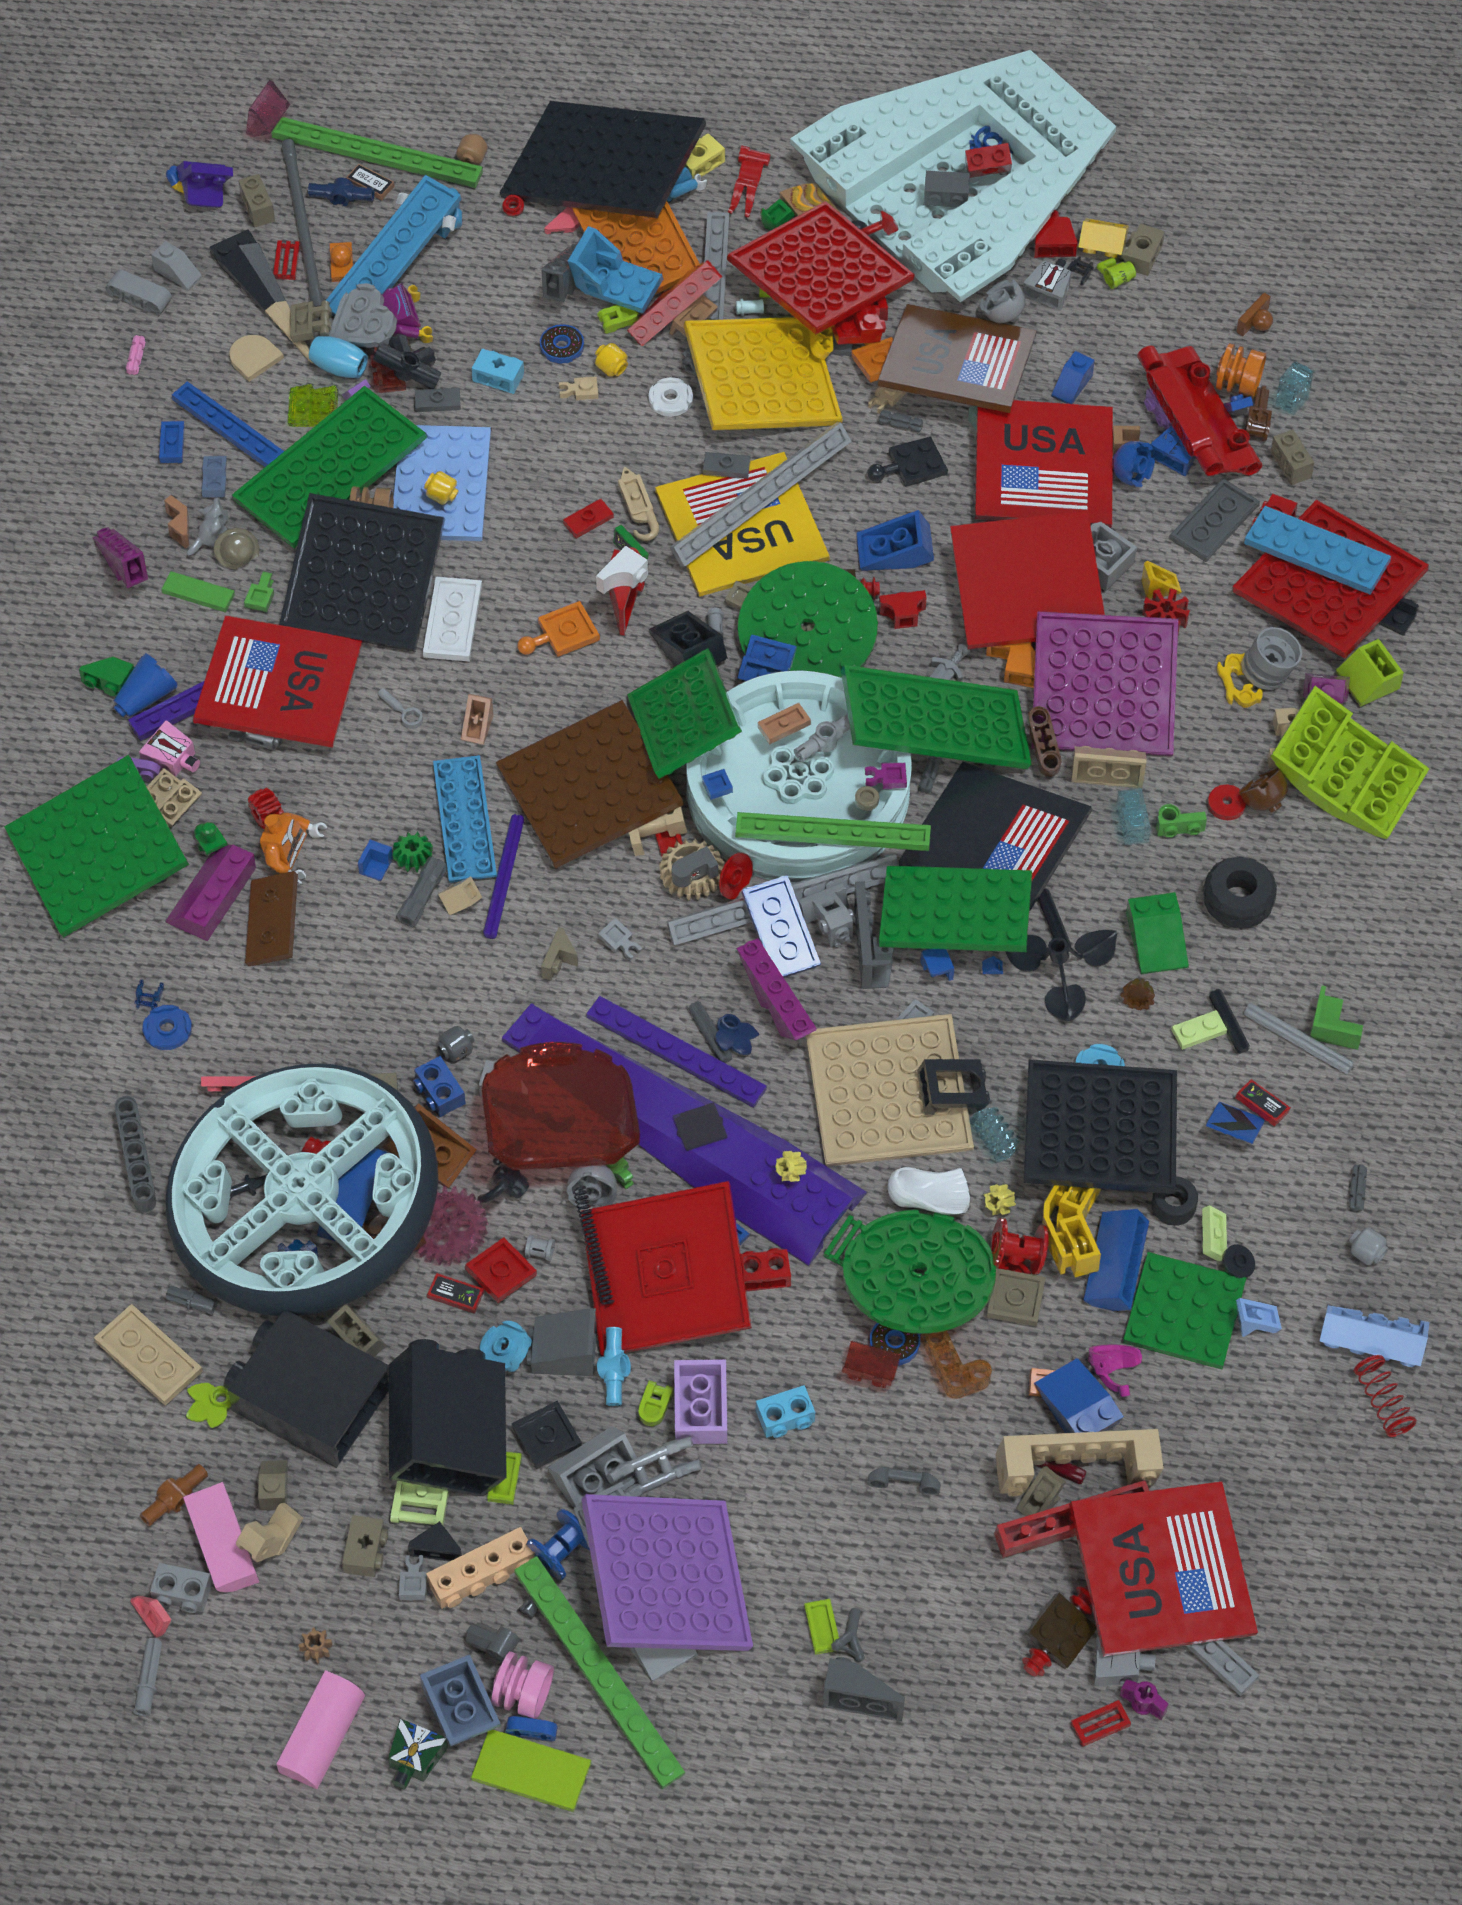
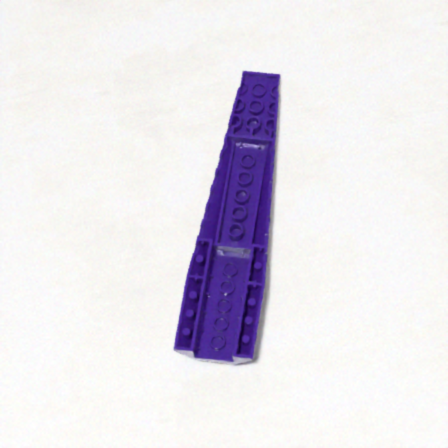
M532 1003L502 1036V1042L521 1053L522 1057L562 1088L564 1087L571 1092V1095L588 1105L597 1115L605 1118L609 1124L622 1131L631 1141L639 1144L652 1157H656L665 1164V1167L682 1177L690 1186L696 1188L729 1181L736 1220L781 1249H787L789 1254L808 1266L823 1249L824 1238L847 1209L853 1211L867 1193L786 1140L567 1025ZM784 1151L801 1152L800 1157H803L806 1161V1174L799 1175L800 1181L798 1182L782 1181V1176L776 1172L777 1159L783 1157Z

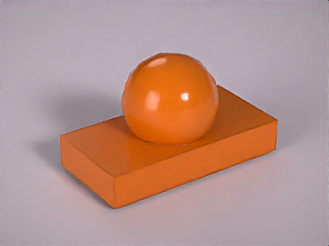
M352 242L330 243L332 282H341L352 268Z

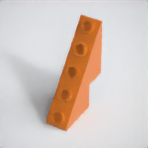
M1032 642L987 647L986 656L1007 659L1004 683L1034 688L1035 650L1032 647Z

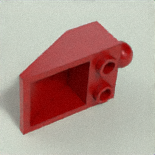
M629 547L631 550L640 555L639 551L636 548ZM614 549L611 560H612L621 550H616V549ZM645 580L642 583L639 582L634 588L618 586L609 590L619 634L622 636L625 635L638 591L642 592L644 589Z

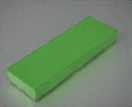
M172 571L162 587L163 594L225 613L235 596L234 590Z

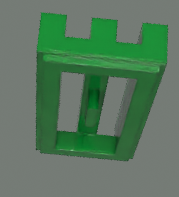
M849 1215L824 1252V1257L843 1267L844 1259L841 1260L839 1258L857 1231L865 1226L862 1224L863 1222L859 1219L856 1221L853 1216ZM850 1225H853V1228L851 1229V1231L849 1232V1234L847 1235V1237L845 1238V1240L843 1241L835 1255H832V1252L834 1251V1249L836 1248V1246L838 1245V1243L840 1242V1240L842 1239Z

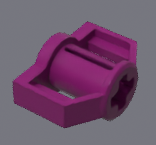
M1126 1679L1121 1687L1120 1696L1131 1702V1706L1137 1714H1151L1160 1720L1163 1719L1169 1704L1158 1695L1155 1685L1148 1681L1137 1683Z

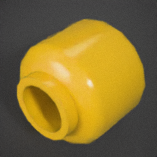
M609 343L606 346L603 344L595 352V364L607 376H619L626 370L628 356L616 344Z
M438 471L435 474L432 472L423 487L426 489V496L441 505H445L448 501L453 502L459 492L456 489L457 480L442 471Z

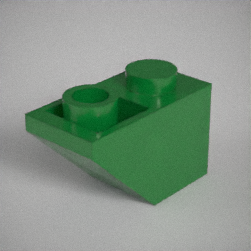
M109 657L83 665L79 669L81 682L89 688L96 687L103 690L109 696H115L134 669V664L116 657Z

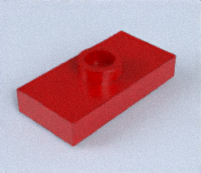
M600 498L564 518L563 524L577 539L614 518V513Z

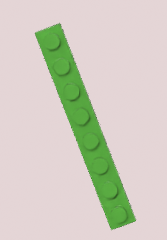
M737 812L735 837L929 851L931 825Z

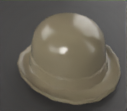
M233 528L224 531L218 536L213 551L216 559L222 566L229 569H237L255 557L257 558L260 547L257 538L251 532L241 528Z

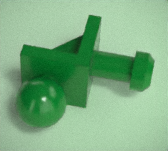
M201 823L195 827L194 835L199 852L204 851L208 855L228 845L214 823Z

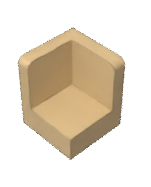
M471 876L447 887L438 894L449 915L473 905L482 898Z

